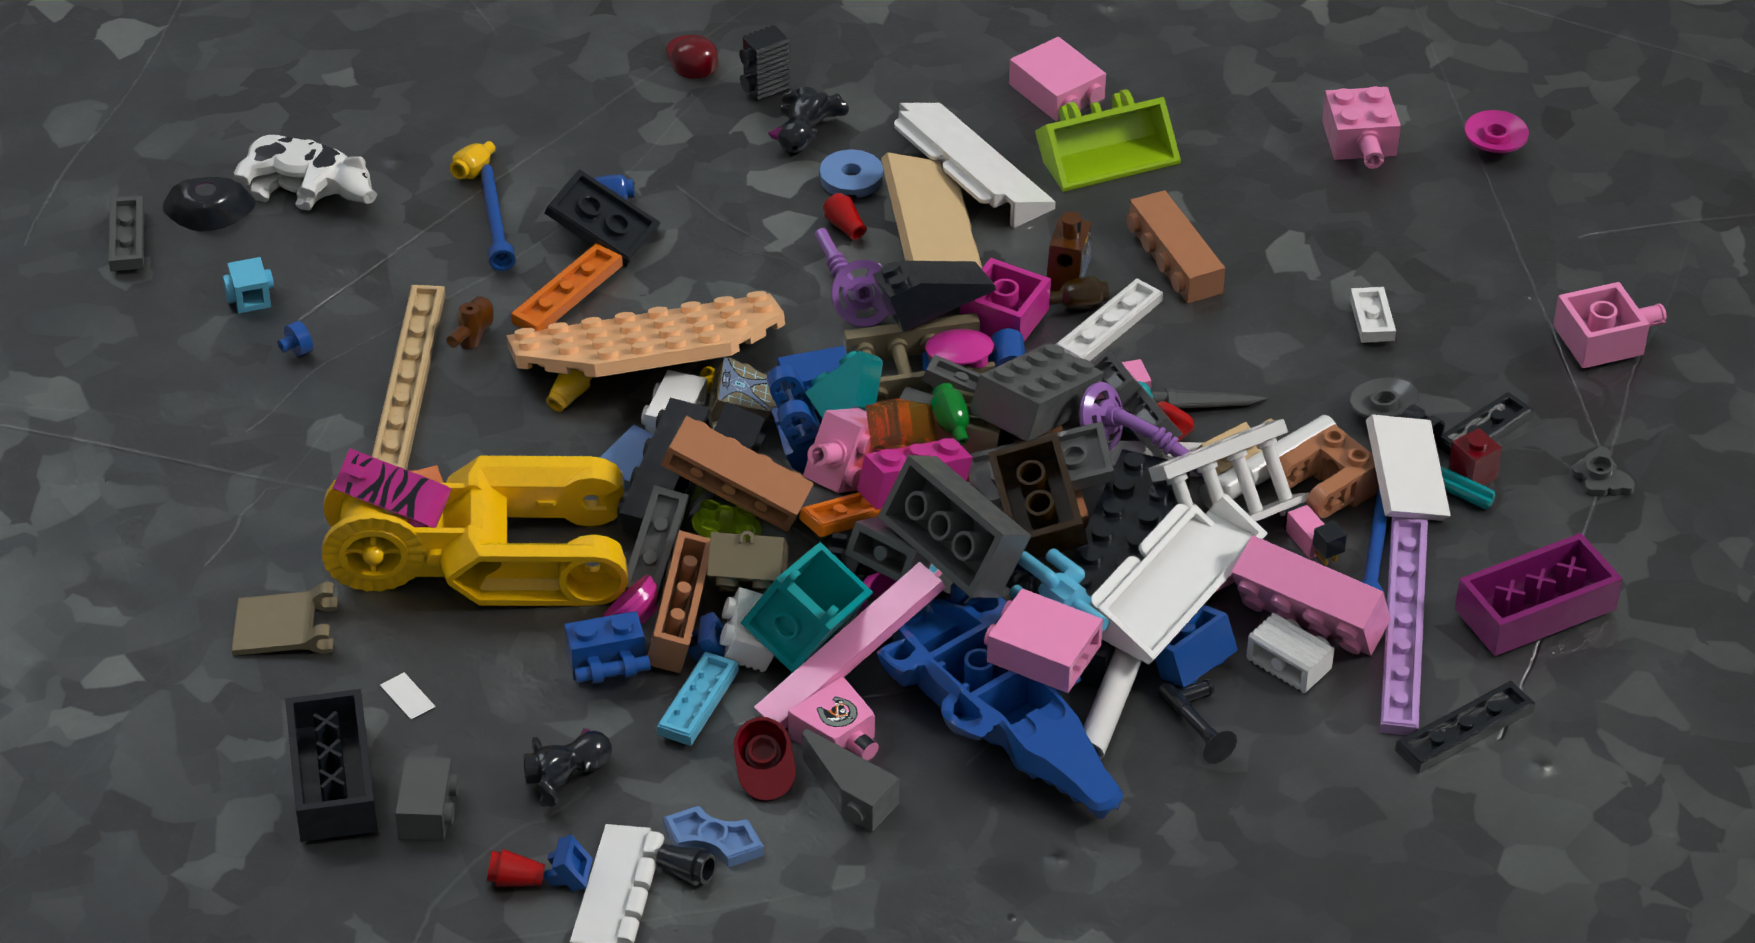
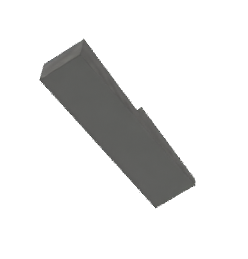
M1107 349L1093 362L1095 368L1104 372L1101 382L1110 384L1118 393L1123 410L1158 428H1166L1165 433L1171 432L1172 438L1175 436L1179 438L1183 434L1110 349ZM1102 391L1101 394L1106 399L1105 393ZM1133 431L1156 457L1164 451V449H1157L1158 444L1154 446L1150 444L1151 439Z

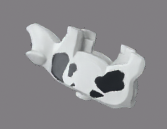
M280 135L262 136L250 145L247 157L238 163L234 171L235 178L241 180L244 184L250 185L252 181L251 194L255 200L267 202L270 194L279 187L297 193L298 198L295 205L302 210H311L319 199L332 194H340L349 201L366 204L372 203L377 197V193L371 187L370 174L365 167V159L359 156L347 157L335 148L309 139L301 140Z

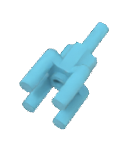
M1051 549L1046 554V560L1063 572L1054 573L1028 552L1024 551L1018 564L1041 581L1042 584L1038 588V593L1041 596L1102 618V631L1108 628L1109 620L1090 606L1092 597L1079 584L1085 577V571L1058 550ZM1014 585L1009 591L1010 597L1014 599L1022 587Z

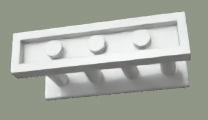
M1284 419L1267 421L1148 468L1153 482L1166 480L1167 485H1172L1178 504H1184L1191 509L1194 505L1185 482L1188 478L1186 472L1197 469L1198 473H1202L1212 505H1214L1224 495L1215 470L1218 467L1216 460L1226 457L1227 461H1232L1249 510L1247 514L1255 521L1278 512L1280 516H1285L1287 509L1305 502L1309 495V492L1291 493L1275 444L1278 443L1276 437L1288 432ZM1256 445L1258 450H1262L1279 499L1263 507L1245 458L1248 455L1246 449Z

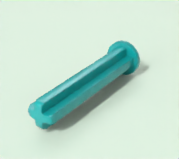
M1440 466L1445 491L1483 509L1491 507L1496 496L1494 490Z

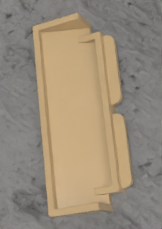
M887 152L881 158L905 260L975 261L982 269L976 242L971 232V223L962 189L956 181L943 172L941 161Z

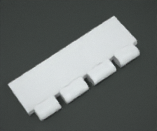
M605 825L570 943H634L640 924L639 920H641L648 897V890L650 889L657 866V852L664 842L663 834L651 831V828Z

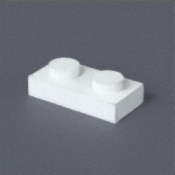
M1384 287L1351 288L1350 302L1361 343L1395 341L1396 329Z

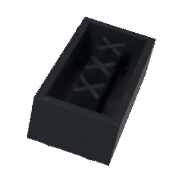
M361 689L285 698L300 842L378 832Z

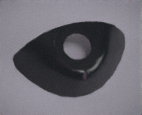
M204 177L183 180L173 186L164 200L163 211L180 226L195 231H213L230 226L247 216L254 209L256 202L242 184L230 178ZM205 183L213 184L216 187V191L207 196L197 194L195 189L197 186Z

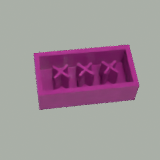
M1579 533L1459 578L1455 610L1492 654L1497 656L1616 610L1623 578L1585 536Z

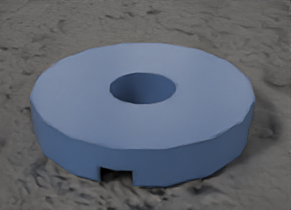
M849 149L830 154L821 162L819 169L822 187L833 195L837 193H842L844 196L856 194V198H863L875 193L883 182L884 170L881 161L873 154L862 150Z

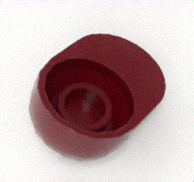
M682 35L672 39L667 45L666 51L673 70L682 77L691 79L707 77L714 73L718 67L717 48L712 41L703 36Z
M756 717L746 721L738 729L734 738V756L739 782L745 792L755 799L764 801L778 799L790 790L796 775L793 751L787 730L778 721L769 717Z

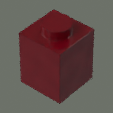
M1478 428L1452 441L1448 469L1481 485H1485L1498 477L1502 447L1483 430Z

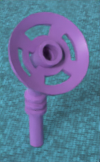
M825 228L818 229L815 232V237L827 258L826 265L834 277L831 299L837 314L847 323L858 327H869L883 321L890 313L881 299V294L873 277V274L879 272L883 266L871 260H856L848 263L844 254L838 252ZM859 268L868 269L866 277L854 278L850 272ZM870 284H872V285H873V287H874V290H875V296H874V291H873V288H872V287H871V286H870ZM840 287H843V288H842V298H843V301H844L845 305L847 306L846 309H844V308L842 307L841 302H840V299H839V288H840ZM873 306L878 311L868 318H856L857 310H866Z
M1105 382L1093 383L1085 391L1080 404V426L1093 424L1092 416L1094 423L1102 421L1107 443L1110 434H1114L1117 431L1114 439L1108 443L1109 451L1113 450L1119 443L1123 427L1125 426L1151 439L1150 444L1153 446L1158 444L1157 449H1164L1163 453L1165 455L1171 454L1176 458L1190 452L1178 443V437L1172 438L1171 432L1165 433L1166 428H1158L1123 410L1120 397L1110 384ZM1104 391L1106 399L1097 405L1094 401L1098 394ZM1197 469L1192 470L1197 475L1202 477V473H1198Z

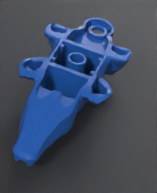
M1001 596L1000 598H971L964 605L948 603L934 598L892 635V643L877 651L878 659L884 671L902 687H910L917 684L941 708L944 722L953 733L973 740H981L983 738L994 746H1002L1017 770L1025 772L1032 779L1040 778L1049 786L1055 785L1059 792L1067 793L1072 801L1083 803L1098 819H1103L1110 811L1120 808L1123 799L1122 790L1104 768L1080 719L1064 701L1060 690L987 662V645L984 644V638L989 626L996 624L1001 618L1003 608L1007 603ZM1080 677L1078 678L1075 684L1081 681Z

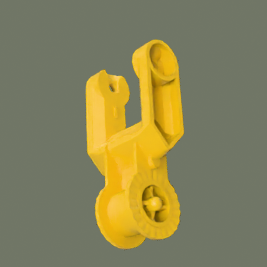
M480 455L451 474L446 483H441L450 487L452 491L436 528L413 527L407 522L408 519L397 513L334 490L333 486L336 480L327 489L324 497V515L331 529L325 535L322 543V561L325 569L334 579L338 580L342 585H347L353 589H361L366 592H381L405 585L415 577H445L449 586L479 606H596L607 604L619 598L625 592L628 584V571L622 546L619 542L607 536H580L568 543H507V517L565 518L576 525L588 527L604 525L615 520L618 517V504L625 490L624 478L618 466L605 458L592 456ZM588 495H595L598 497L596 500L584 499ZM590 562L600 563L598 566L595 567L586 565V563Z

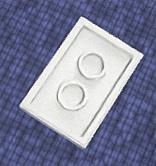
M1373 414L1368 417L1366 424L1385 516L1444 521L1451 515L1431 420Z

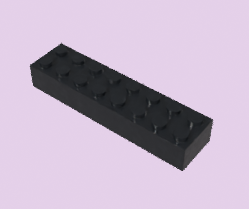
M1122 449L1114 466L1116 481L1106 484L1086 527L1085 532L1089 544L1077 547L1071 560L1085 571V577L1079 584L1086 589V593L1090 597L1129 556H1135L1140 561L1145 558L1139 551L1140 543L1178 504L1172 485H1167L1166 480L1153 482L1148 468L1168 461V459ZM1190 471L1186 472L1188 478L1185 480L1188 490L1190 481ZM1101 640L1100 648L1080 675V682L1100 687L1116 647Z

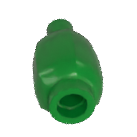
M951 383L940 384L933 390L934 396L931 400L933 412L940 427L945 432L952 434L953 438L960 445H964L969 441L965 429L970 422L966 402L961 391L954 389Z

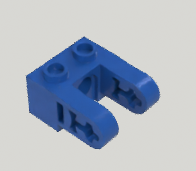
M780 365L773 368L766 378L770 394L777 407L771 410L785 455L791 467L804 474L808 462V450L815 442L822 417L806 395L805 391L807 389L795 368L789 365ZM786 381L790 389L784 391L781 382Z

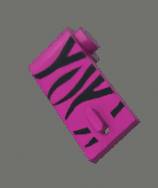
M351 448L348 450L333 486L334 490L401 515L408 519L407 522L413 527L428 528L437 527L452 491L450 487Z

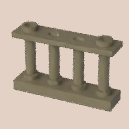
M977 313L934 318L903 332L898 324L845 330L844 348L847 354L852 351H863L878 356L881 360L894 358L899 375L880 378L876 408L891 406L895 398L899 399L906 387L933 394L934 388L922 381L925 371L912 372L908 356L922 355V352H927L925 349L927 341L933 335L942 331L972 329L980 332V320ZM988 362L982 368H973L969 365L963 367L983 374L995 368V363Z

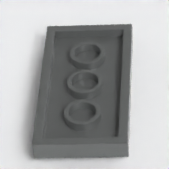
M1102 421L1056 432L1074 491L1116 481ZM1025 440L970 453L973 457L969 471L970 485L999 509L1003 507L988 452L1026 442Z

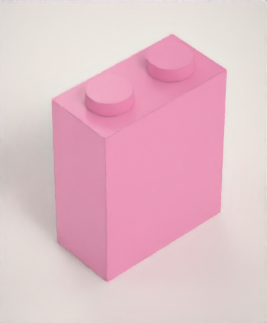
M1056 37L1010 59L1009 85L1053 120L1058 121L1060 120L1059 109L1061 106L1066 105V103L1075 102L1081 110L1090 106L1091 103L1105 99L1106 73L1063 39Z
M1022 588L1013 601H1007L1001 618L996 624H991L985 634L984 644L987 645V662L1069 693L1101 646L1103 619Z

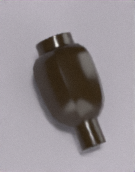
M1094 276L1069 280L1064 283L1060 290L1050 292V305L1062 304L1070 310L1096 308L1103 301L1109 300L1108 283L1106 281H1099Z

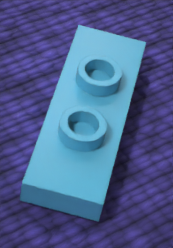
M705 651L658 723L657 735L692 746L739 672V662Z

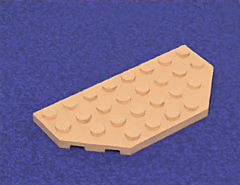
M754 291L748 293L747 297L744 298L718 297L714 299L713 303L701 304L700 302L692 301L681 304V308L668 310L667 307H654L649 309L648 313L637 315L633 312H622L616 314L615 318L601 320L599 317H590L583 319L580 324L568 325L563 322L553 323L548 326V329L535 331L533 328H521L516 330L514 334L506 335L508 349L517 368L530 369L533 367V363L545 367L547 372L569 374L572 372L571 368H575L578 371L584 372V376L602 377L732 356L740 351L739 344L745 341V344H753L766 336L767 328L771 326L772 329L783 327L785 325L783 310L770 293Z

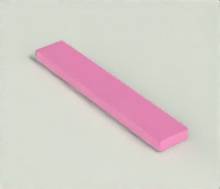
M921 562L917 563L756 704L754 708L761 717H769L778 721L786 729L788 727V710L841 676L845 677L942 592L946 588L943 581Z

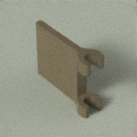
M324 582L306 592L238 598L232 644L233 656L298 649L311 650L319 654L332 653L334 639L329 638L330 626L319 624L313 627L315 609L324 612L337 610L338 597L333 596L334 583Z

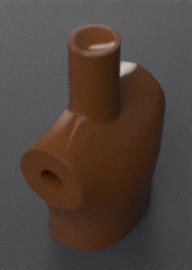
M477 296L471 302L464 303L459 307L458 328L446 338L447 344L450 347L456 348L460 344L463 348L472 349L480 344L484 331L492 325L494 318L492 303L487 298Z

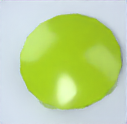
M714 500L702 501L699 511L694 513L691 521L694 530L700 536L710 539L711 532L741 534L744 531H751L753 535L758 536L762 532L761 525L755 518L756 515L739 506L720 505ZM745 535L744 537L746 542H749L751 539L750 535Z

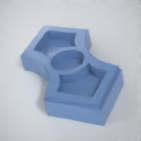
M700 806L663 817V827L673 845L707 848L711 854L720 858L728 868L764 856V846L747 819L739 821L719 820L706 814Z

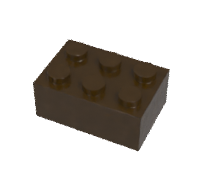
M1057 433L988 452L1004 513L1031 535L1024 551L1038 559L1045 557L1051 549L1063 552L1089 544Z

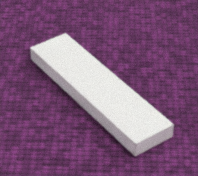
M1136 278L1055 345L1063 348L1064 353L1074 358L1091 361L1163 301V292Z

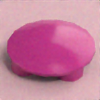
M951 329L933 335L927 341L925 349L931 358L937 355L961 366L969 365L973 368H982L988 364V356L992 353L994 344L991 338L982 332L972 329Z

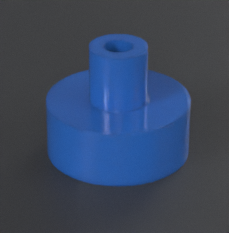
M297 320L284 327L285 338L277 341L282 353L292 350L296 356L300 357L313 351L312 338L301 321Z

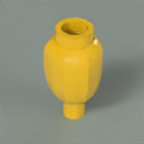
M487 141L484 144L473 143L460 149L452 157V163L450 164L451 174L457 179L476 178L480 175L482 167L485 164H489L490 156L496 150L495 145L491 141Z

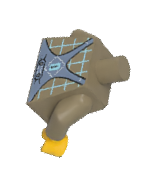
M727 356L723 357L716 371L713 367L709 366L701 370L700 376L707 378V394L710 393L708 407L711 412L713 430L726 402L765 418L762 427L767 418L774 420L771 409L777 407L770 394L766 381L767 375L755 370L747 363H740Z

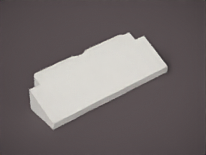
M899 103V116L894 122L895 129L929 159L941 161L943 163V171L978 202L989 203L993 208L1009 202L1011 204L1010 225L1013 228L1055 209V201L941 103Z
M1224 494L1206 513L1196 504L1191 509L1184 504H1177L1140 543L1139 551L1145 558L1140 561L1135 556H1129L1091 596L1090 606L1109 620L1108 628L1102 631V640L1149 665L1232 574V570L1251 536L1254 535L1263 539L1268 533L1227 494Z

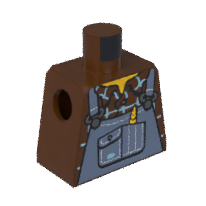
M1077 212L1064 213L1058 219L1049 246L1047 277L1051 278L1050 292L1060 290L1064 283L1069 280L1085 277L1092 257V223L1082 220L1081 215ZM1065 256L1072 258V265L1065 267Z

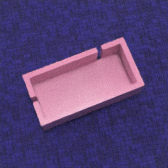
M1254 535L1249 539L1232 570L1242 602L1248 608L1257 612H1261L1264 609L1271 613L1274 612L1285 619H1293L1299 625L1307 628V631L1315 637L1321 636L1325 639L1328 637L1332 640H1340V646L1352 654L1358 655L1362 652L1372 656L1391 620L1383 591Z

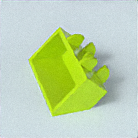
M1124 89L1112 95V109L1102 111L1099 102H1094L1090 104L1092 114L1084 116L1081 115L1080 109L1075 102H1069L1060 107L1059 122L1046 124L1035 130L1043 163L1063 192L1181 163L1164 97L1135 103L1129 90Z

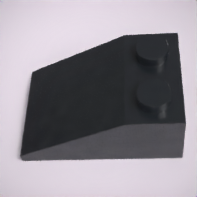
M903 260L901 262L888 263L879 272L873 274L886 309L903 332L996 290L994 283L975 261Z
M726 402L714 430L726 437L738 440L741 445L758 453L766 435L760 432L765 418ZM691 481L686 492L689 495V501L683 520L699 510L702 501L713 500L718 495Z

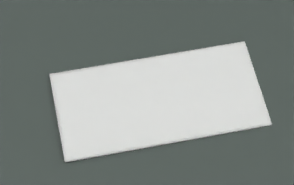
M405 672L380 684L410 719L436 707Z

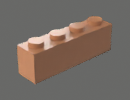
M1166 190L1131 199L1129 214L1126 216L1130 232L1136 234L1145 252L1151 254L1156 261L1158 269L1166 274L1171 281L1173 289L1181 294L1187 304L1223 294L1225 267Z
M688 416L685 417L661 462V466L786 532L792 526L814 484L805 479L800 473L786 469L773 462L768 456L758 454L741 445L738 440L726 437L709 428L706 423L694 420Z
M680 530L678 532L647 652L650 666L681 673L690 645L708 568L710 538Z

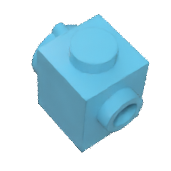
M261 257L227 263L229 274L222 275V281L228 304L235 303L238 314L270 308L269 289L274 288L273 277L270 269L264 270Z

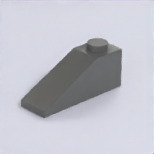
M807 728L802 732V758L840 814L850 822L859 824L873 832L899 804L900 778Z

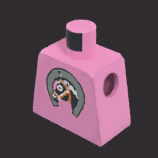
M842 676L788 710V736L801 745L802 732L807 728L867 761L872 759L878 751L879 745L873 740L875 737V715Z

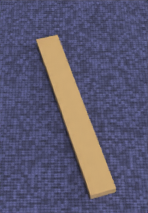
M411 285L372 457L406 470L445 300V286Z

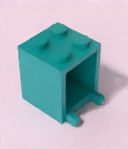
M819 542L774 580L740 623L793 673L846 626L872 595L873 591Z

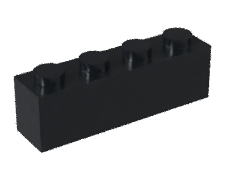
M670 397L665 410L661 409L656 419V431L652 438L646 440L643 449L644 458L640 467L636 466L633 469L630 478L631 487L627 496L623 495L618 504L617 514L621 518L624 531L639 534L654 485L685 493L690 480L661 466V462L686 416L702 421L709 428L713 429L709 407Z

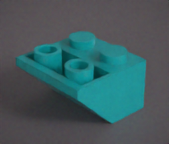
M852 351L839 360L840 366L831 373L826 371L814 378L811 382L812 387L805 391L822 419L827 410L860 408L866 412L873 413L876 408L883 361L880 357L863 351Z

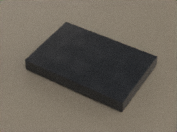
M580 169L550 202L544 214L591 245L597 243L621 255L622 265L626 268L661 224V222Z

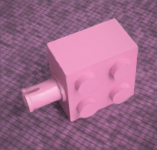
M1373 86L1369 88L1325 90L1322 122L1334 160L1363 158L1365 166L1374 169L1384 163V157L1397 156L1401 125L1388 87Z
M1616 282L1558 295L1553 327L1580 366L1587 368L1644 355L1649 327L1664 325L1667 315L1661 303L1638 308L1621 283Z
M860 408L825 411L815 442L808 450V462L803 476L837 493L858 491L857 488L865 454L889 448L893 424Z

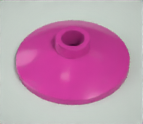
M1499 110L1481 111L1472 115L1466 121L1464 129L1465 136L1470 143L1482 150L1494 153L1515 151L1525 145L1529 136V129L1522 119L1509 112Z

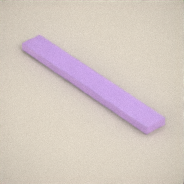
M1392 517L1387 607L1391 620L1385 629L1380 733L1409 735L1419 728L1428 520Z

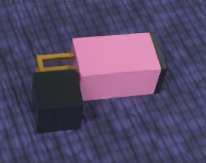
M1306 502L1286 510L1284 530L1308 558L1311 559L1317 556L1325 566L1328 565L1330 557L1334 562H1337L1338 554L1345 552L1347 534L1335 521L1324 524Z

